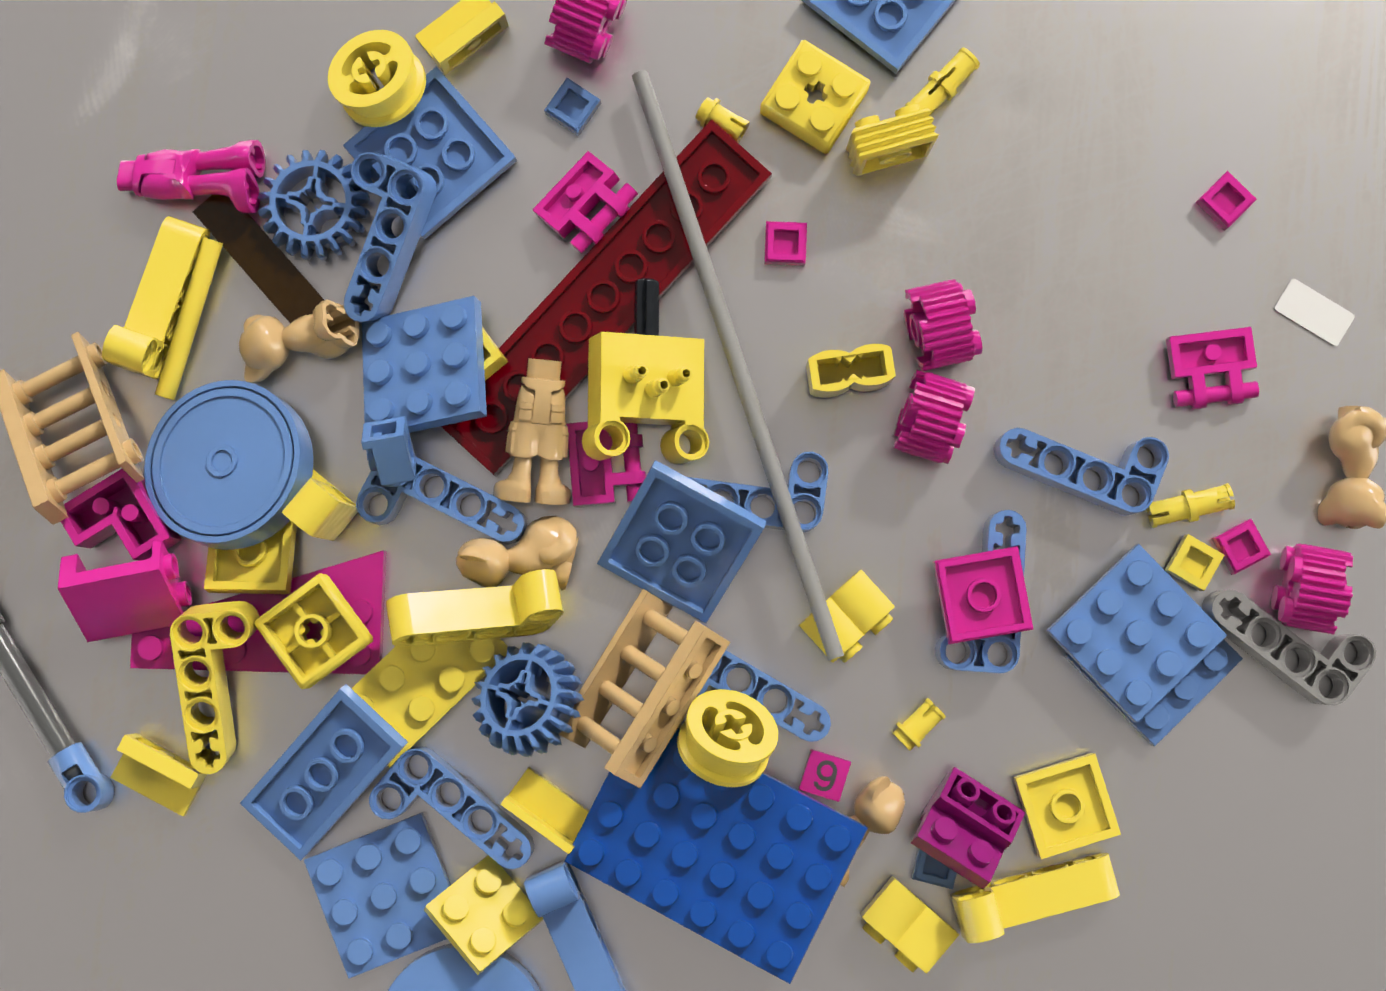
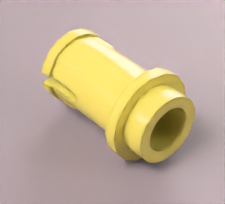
M707 97L697 111L695 119L701 122L700 126L702 128L712 119L739 143V137L742 138L750 122L721 106V100L718 98L713 101Z
M927 698L902 724L898 722L896 724L898 728L893 734L911 751L915 746L919 748L921 746L920 742L942 719L944 720L946 716Z

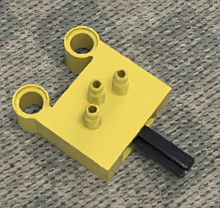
M642 278L635 282L634 334L600 332L589 338L588 428L582 436V447L585 453L594 460H606L626 451L631 438L630 432L624 423L671 425V429L665 432L660 444L663 456L670 463L683 464L700 459L709 448V437L704 429V339L659 336V282L651 278ZM601 430L607 431L612 437L613 443L610 450L605 449L600 443L599 435ZM681 434L685 435L690 441V451L688 454L682 451L679 446Z

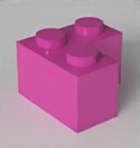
M120 469L64 504L68 518L60 522L74 545L91 549L117 533L132 559L140 561L149 559L152 556L153 541L162 540L166 549L182 541L180 535L168 527L158 516L148 497L145 477L144 480L136 483L123 469Z

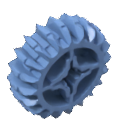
M303 150L301 162H297L293 155H287L286 160L289 167L284 170L280 165L274 164L273 169L278 175L276 180L270 177L264 178L263 182L271 189V192L259 193L258 198L262 202L269 204L258 210L262 218L269 219L263 225L264 231L268 234L275 233L272 242L276 246L280 247L286 244L285 251L291 256H294L300 250L301 257L307 261L311 259L314 250L320 260H326L328 256L327 248L330 247L337 256L341 255L343 252L339 243L345 240L348 245L355 246L356 241L350 233L352 230L358 233H364L365 227L357 219L370 217L369 210L360 206L370 201L369 194L360 191L362 188L353 181L351 176L352 164L343 166V159L337 154L329 160L326 151L319 150L315 160H313L311 153L308 150ZM326 177L342 184L345 192V203H339L335 198L328 197V187L325 184ZM308 178L306 186L302 190L290 191L298 182ZM318 198L323 205L320 209L315 207L316 211L311 213L306 206L310 201L314 204L313 199ZM284 207L291 208L294 212L301 214L300 223L304 227L303 234L289 229L284 216ZM340 219L331 229L321 233L322 226L327 220Z
M523 642L520 649L515 646H508L506 657L501 654L494 655L496 665L493 668L489 666L482 667L487 675L484 682H474L477 688L481 690V694L471 699L474 705L481 707L472 715L476 721L482 723L478 729L481 734L489 738L492 746L499 749L502 748L504 752L510 755H517L519 753L525 757H532L534 750L540 754L547 753L548 742L555 746L562 745L559 734L561 731L566 733L573 732L568 724L570 718L581 717L579 711L573 709L574 704L584 700L582 695L575 691L582 682L573 675L576 670L573 664L565 661L566 658H564L562 653L557 650L553 651L544 644L534 646L531 643ZM547 677H549L551 684V698L548 697L547 693L549 682L546 681ZM528 696H531L537 699L538 701L534 702L528 700L526 703H524L523 701L517 698L522 697L527 699ZM505 701H506V704H507L506 714H505V712H504V704H505Z

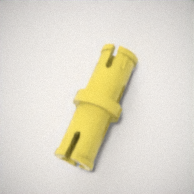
M961 48L939 72L934 71L928 77L929 82L905 106L918 104L920 110L928 108L932 110V114L946 99L952 100L957 94L956 89L980 67V62L968 49Z
M1226 483L1222 486L1193 492L1191 489L1181 491L1180 496L1152 502L1146 509V512H1150L1151 515H1147L1151 527L1155 528L1159 525L1185 519L1189 522L1198 521L1199 516L1235 509V500H1230V497L1234 495L1229 483Z

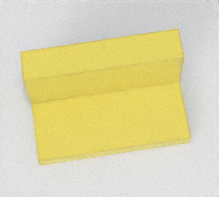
M460 0L417 33L415 38L446 75L504 31L509 25L505 13L495 1L491 3L489 0Z
M137 733L124 735L117 748L123 755L110 778L171 811L185 816L207 774L196 771L190 761Z
M531 767L527 768L512 791L500 804L567 854H570L575 847L573 843L590 811Z

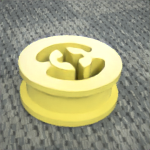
M372 30L355 36L339 49L328 70V86L332 95L343 105L344 110L353 121L366 127H383L403 119L417 106L425 91L426 73L423 65L413 54L403 37L388 30ZM373 68H375V73H376L378 79L381 81V83H382L383 86H384V87H383L382 89H380V90H379V84H378L376 78L373 76V74H372L371 71H370V70H372Z
M711 690L699 695L691 703L687 711L686 720L678 733L677 747L686 766L703 780L723 787H742L755 782L765 771L769 757L778 742V728L770 712L752 697L733 690Z

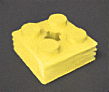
M802 40L761 102L760 114L822 153L827 154L867 94L870 80L808 41ZM815 90L822 92L821 98L824 102L816 100L814 104L809 103V94L807 92H814Z
M912 104L896 110V117L880 121L878 115H873L856 121L854 123L856 128L851 132L846 151L849 152L848 159L852 160L850 166L854 168L852 174L860 176L927 157L939 134L934 132L936 126L932 124L934 118L930 117L932 110L928 108L920 110L918 104Z
M322 573L313 577L254 622L256 628L301 689L311 688L373 642V636L327 574ZM310 621L314 624H322L323 629L320 631L322 638L320 640L307 639L306 634L310 631L307 624Z

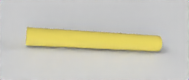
M205 237L202 239L155 395L171 400L176 398L223 243Z

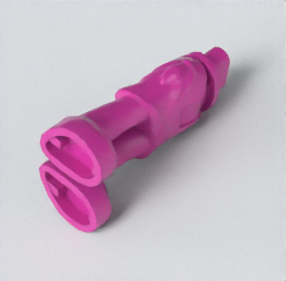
M246 140L230 147L201 152L199 149L186 151L163 149L148 153L147 155H138L135 161L120 162L117 188L119 191H134L139 197L144 196L160 200H194L195 196L225 195L230 198L239 212L256 213L260 205V199L258 198L259 187L255 178H261L265 172L264 149L258 140ZM203 170H232L228 172L200 175Z

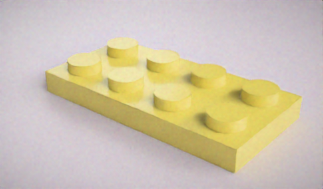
M500 638L416 646H395L351 688L408 741L404 748L388 764L389 767L476 685L474 682L480 681L486 676L482 667L489 666L493 668L496 665L494 655L501 654L504 657L507 655L508 646Z

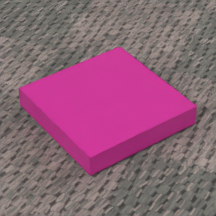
M1018 546L933 561L948 644L1034 630Z

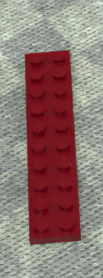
M712 119L676 157L706 247L772 177V173ZM664 171L500 346L499 350L505 356L508 363L485 381L487 417L441 426L494 476L513 458V456L505 452L507 430L510 422L514 419L520 387L524 385L521 382V378L527 377L528 358L562 362L560 380L565 381L563 390L566 400L588 376L589 338L600 332L628 333L634 327L636 280L642 278L657 280L659 282L660 298L694 262Z

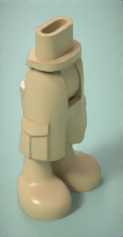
M528 358L527 377L521 378V382L524 385L520 387L514 419L510 422L507 430L505 452L509 453L510 456H514L513 467L507 479L500 480L494 485L493 496L498 499L524 503L531 501L532 458L539 456L540 474L535 489L534 501L539 504L548 505L570 503L571 491L561 483L558 470V460H563V458L568 456L569 437L568 426H565V393L563 390L565 381L560 380L561 361Z

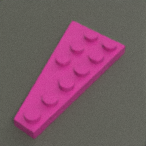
M385 550L292 578L290 594L319 573L327 574L373 636L372 643L330 674H367L382 660L386 575ZM241 593L212 603L245 601L256 608L260 617L290 594ZM228 616V624L232 630L236 632L245 631L244 623L240 618ZM187 620L186 626L188 631L194 636L201 637L203 632L201 626L193 620ZM310 621L307 624L310 628V631L306 634L307 639L320 640L322 638L320 631L323 629L322 624H314ZM170 627L132 634L130 668L175 669L170 640ZM258 629L241 646L223 649L226 671L288 672ZM193 661L192 666L194 670H208L203 663Z

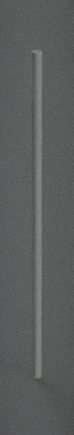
M646 70L638 71L632 75V79L828 661L844 656L648 72Z

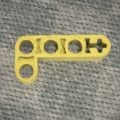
M171 216L164 219L158 231L125 326L114 325L107 333L102 348V358L104 361L152 379L160 377L203 237L210 239L209 229Z
M313 470L312 478H309L282 513L310 536L334 541L358 511L354 502Z
M550 569L535 570L523 574L512 586L408 593L394 596L386 601L392 644L400 647L534 635L548 630L564 613L557 575L554 570Z
M245 601L192 606L174 620L170 627V640L188 757L194 769L202 774L217 773L225 766L236 750V737L223 649L241 646L257 630L254 622L259 618L258 611L252 604ZM228 616L240 618L244 623L245 631L236 632L232 630L228 624ZM187 620H193L201 626L203 631L201 637L194 636L188 631L186 626ZM193 661L203 663L209 671V676L202 677L198 675L193 669ZM199 702L211 705L214 709L215 717L203 715L199 709ZM209 742H210V748H211V749H207V748H206V746L208 745ZM215 751H219L218 756L215 755Z
M1099 853L991 881L984 889L978 886L965 888L952 893L951 899L961 936L967 943H981L1003 936L1005 928L1106 902L1119 897L1120 893L1109 853Z

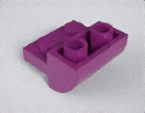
M954 767L938 786L919 818L921 823L911 844L976 886L984 889L991 882L1004 850L1012 844L1026 812Z

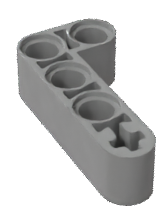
M1236 590L1212 592L1202 603L1203 611L1227 634L1226 637L1314 704L1338 705L1343 703L1354 691L1376 659L1374 643L1368 637L1358 634L1335 636L1319 653L1248 597ZM1229 601L1230 604L1227 609L1236 617H1247L1240 621L1234 616H1221L1224 609L1219 605L1220 602ZM1257 623L1261 624L1266 630V639L1260 646L1256 645L1251 637V631ZM1349 642L1353 643L1358 651L1357 658L1352 664L1348 663L1344 657V649ZM1291 649L1295 650L1300 658L1299 665L1294 671H1290L1285 664V656ZM1324 675H1327L1333 683V689L1327 697H1324L1319 691V682Z

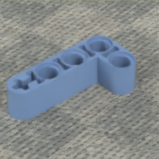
M365 152L358 155L352 162V179L360 188L381 196L382 199L344 297L343 304L347 315L358 322L376 321L391 313L437 191L435 180L427 172L390 156ZM378 162L382 172L379 180L374 183L370 177V169L374 163ZM415 177L418 181L419 189L416 196L411 199L407 195L406 186L409 180ZM400 216L403 220L404 228L401 235L396 237L391 227L394 219ZM385 255L389 262V269L382 276L378 271L377 263L379 258ZM370 282L375 284H381V288L377 289L378 286L371 285ZM366 297L373 304L371 310H369V305L364 303Z
M1023 428L1010 429L995 442L993 450L996 460L1005 468L1126 516L1142 512L1151 505L1169 460L1168 448L1164 442L1154 437L1142 438L1129 445L1117 467ZM1017 439L1020 441L1019 449L1031 453L1037 447L1040 450L1034 458L1025 453H1021L1013 458L1010 456L1012 449L1006 446V444ZM1140 447L1148 448L1153 453L1154 464L1151 468H1145L1139 463L1137 453ZM1047 454H1055L1062 460L1063 468L1059 475L1051 474L1045 468L1044 460ZM1087 469L1096 471L1101 478V485L1097 491L1088 489L1083 482V475ZM1125 485L1135 487L1139 493V502L1135 507L1127 505L1122 498V490Z
M804 452L798 455L789 470L787 487L793 504L795 505L798 502L809 503L815 513L812 522L808 524L800 523L803 532L814 529L821 521L824 511L828 464L820 454L815 452ZM804 461L815 463L820 470L819 479L812 483L801 480L797 474L799 464ZM687 477L713 492H727L731 495L733 503L751 513L750 504L755 498L760 496L769 498L774 505V511L770 517L762 518L766 520L765 528L784 530L770 488Z
M416 457L415 480L408 481L398 487L381 486L378 471H370L356 500V508L359 515L366 521L378 525L392 522L409 495L502 543L512 544L520 541L527 527L526 517L514 506ZM434 476L441 477L444 482L443 492L435 498H428L424 493L425 482ZM383 494L387 499V509L382 515L374 517L369 511V502L372 497ZM468 495H477L481 501L479 512L471 517L464 516L460 509L461 501ZM492 503L497 505L492 510L496 515L507 519L510 514H514L512 521L517 524L514 532L507 530L504 535H501L502 527L487 519L490 515ZM487 519L486 527L481 526V524Z
M1003 510L990 516L984 524L982 552L993 551V547L999 548L1003 546V534L996 532L995 527L1003 523L1005 519L1006 525L1014 530L1013 534L1006 536L1005 548L1018 546L1024 575L1026 522L1016 511ZM1021 632L962 642L966 648V655L959 663H952L946 656L945 650L948 645L946 634L936 643L935 656L939 664L951 670L1005 673L1012 670L1018 663ZM995 642L1001 643L1007 650L1006 661L1000 666H994L988 659V649Z
M726 650L698 694L699 696L705 693L709 685L716 689L731 690L727 685V675L732 669L741 667L748 671L751 681L747 689L740 693L752 697L763 705V698L767 691L779 689L784 692L786 696L785 707L779 712H770L777 725L809 742L823 739L828 734L831 726L830 716L822 706ZM796 698L802 701V704L796 708L806 715H811L814 710L819 713L817 720L822 724L818 731L811 728L808 733L803 732L805 724L793 716L790 724L783 721L791 713Z
M416 747L404 752L370 793V808L381 819H393L402 815L418 797H421L493 860L505 868L516 869L523 866L534 852L533 837L524 827L438 754L427 747ZM414 755L424 757L428 763V772L423 778L415 777L409 771V760ZM445 782L454 783L459 788L461 794L457 804H447L441 799L440 788ZM387 787L397 790L400 794L401 804L396 810H390L382 803L381 796ZM475 810H485L491 815L493 823L489 831L483 832L475 829L471 821ZM503 824L507 827V830L501 835L509 842H513L516 838L523 843L520 846V851L524 855L521 856L516 853L510 857L506 854L508 845L500 837L494 844L488 839L496 834Z
M564 860L529 876L524 882L528 898L539 918L543 917L574 990L626 991L570 864Z

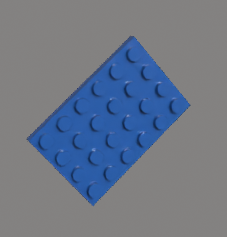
M677 728L641 788L615 776L611 772L608 773L573 843L575 847L567 855L565 862L790 984L869 827L764 772L755 782L742 787H723L703 780L694 774L683 762L677 747V737L680 728Z

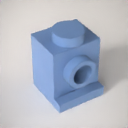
M406 417L363 423L362 448L366 450L370 470L378 471L381 486L398 487L408 481L415 480L416 457Z

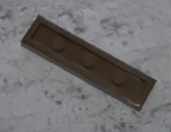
M211 195L192 211L202 224L209 229V232L216 240L223 243V248L289 323L304 315L313 314L315 307L321 301H324L323 297L279 247L272 242V239L250 214L239 212L228 196Z

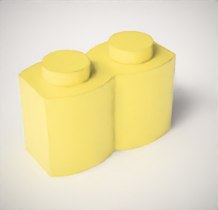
M884 344L863 345L850 353L842 350L822 351L810 357L806 364L810 395L820 398L839 396L849 389L861 392L876 391L889 385L896 376L892 349Z
M862 570L855 573L826 600L844 656L838 658L844 663L863 647L858 642L869 630L876 635L893 620L889 612L895 606ZM811 613L799 624V627L826 655L817 625ZM838 658L832 659L830 661L834 663Z
M893 876L860 913L861 917L866 921L862 929L879 944H882L886 939L898 949L894 956L913 973L919 967L927 974L959 936L955 929Z

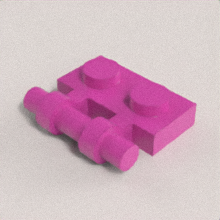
M587 151L532 210L538 218L563 239L576 227L580 232L573 238L570 244L582 254L591 243L596 245L603 238L604 234L602 232L617 216L621 218L630 209L628 204L638 193L632 186L626 183L615 194L611 189L620 179L612 169ZM601 200L605 206L590 221L585 216Z
M1251 327L1171 336L1166 339L1171 380L1188 378L1189 383L1188 390L1173 392L1175 407L1191 406L1192 409L1206 408L1208 403L1227 401L1229 405L1243 403L1244 399L1259 397L1257 381L1243 383L1241 371L1257 368ZM1224 373L1225 385L1206 387L1205 375Z
M588 422L566 423L569 432L568 449L574 507L615 503L614 487L626 486L627 502H632L646 477V472L641 471L639 448L643 447L642 434H638L636 423H624L630 432L631 439L628 448L623 452L625 472L613 473L611 458L601 461L594 460L583 450L582 436L588 428ZM601 430L599 435L600 443L605 449L610 450L613 443L612 437L609 436L607 431Z

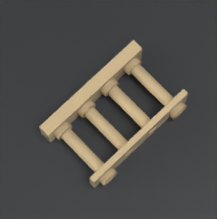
M79 332L71 335L78 356L26 382L22 380L16 381L4 369L0 370V412L32 507L52 525L68 518L63 503L67 499V494L120 467L136 483L144 480L139 463L143 461V456L132 438L129 439L103 369L107 362L102 358V350L96 342L90 344ZM83 371L85 372L90 387L37 414L31 411L29 403L33 402L34 396ZM96 403L101 416L100 420L49 446L42 443L40 435L44 434V428ZM108 435L114 452L60 479L54 477L51 468L56 466L55 461Z
M642 589L580 689L579 693L584 700L574 704L573 709L579 711L581 717H571L568 722L573 732L566 733L561 731L559 734L583 748H586L590 740L594 741L612 754L604 768L638 788H641L687 714L691 703L700 693L730 644L728 640L696 620L689 631L666 618L672 606L645 589ZM657 632L679 645L667 667L644 654ZM635 668L657 682L644 704L622 690ZM612 704L635 718L622 740L600 726Z

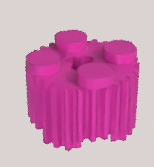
M556 0L549 19L550 23L556 25L555 31L550 36H546L544 44L589 64L593 62V59L605 58L613 39V35L607 33L612 21L621 18L627 0Z
M956 279L905 290V298L909 299L912 303L910 309L904 310L905 325L909 339L914 340L915 345L921 349L922 356L916 357L921 371L971 361L974 355L982 354L983 347L980 334L977 329L972 330L973 326L970 315L976 313V304L971 289L963 290L961 283L956 282Z
M916 370L909 385V388L914 389V394L910 393L908 395L904 408H901L894 431V435L898 436L894 443V449L937 463L943 462L948 464L954 447L959 448L963 440L966 424L960 423L963 411L967 412L969 410L975 390L965 383Z
M1300 543L1294 547L1285 546L1280 558V569L1285 571L1283 573L1282 586L1275 585L1271 596V609L1278 610V620L1282 621L1281 624L1288 627L1334 635L1337 630V626L1334 625L1337 617L1345 618L1351 606L1350 601L1353 597L1352 587L1347 586L1345 571L1346 567H1353L1352 554L1346 551Z

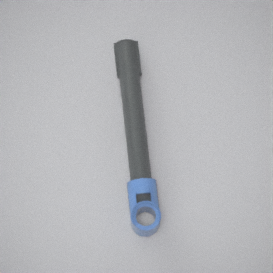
M0 613V674L51 756L48 764L64 788V799L67 806L78 813L98 811L106 808L114 797L112 781L106 775L100 773L82 742L75 743L3 625L6 621ZM87 782L92 783L96 789V797L91 804L83 796V788Z

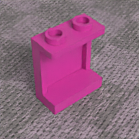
M162 540L153 541L152 556L149 559L93 570H86L78 554L61 557L58 590L87 642L171 627L173 621L187 610V606L192 605L190 585L187 581L181 580L177 558L173 553H168Z

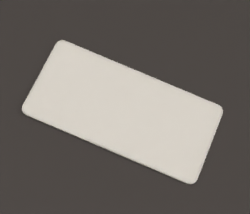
M1294 278L1291 279L1275 306L1277 312L1334 346L1339 345L1355 318L1353 313Z

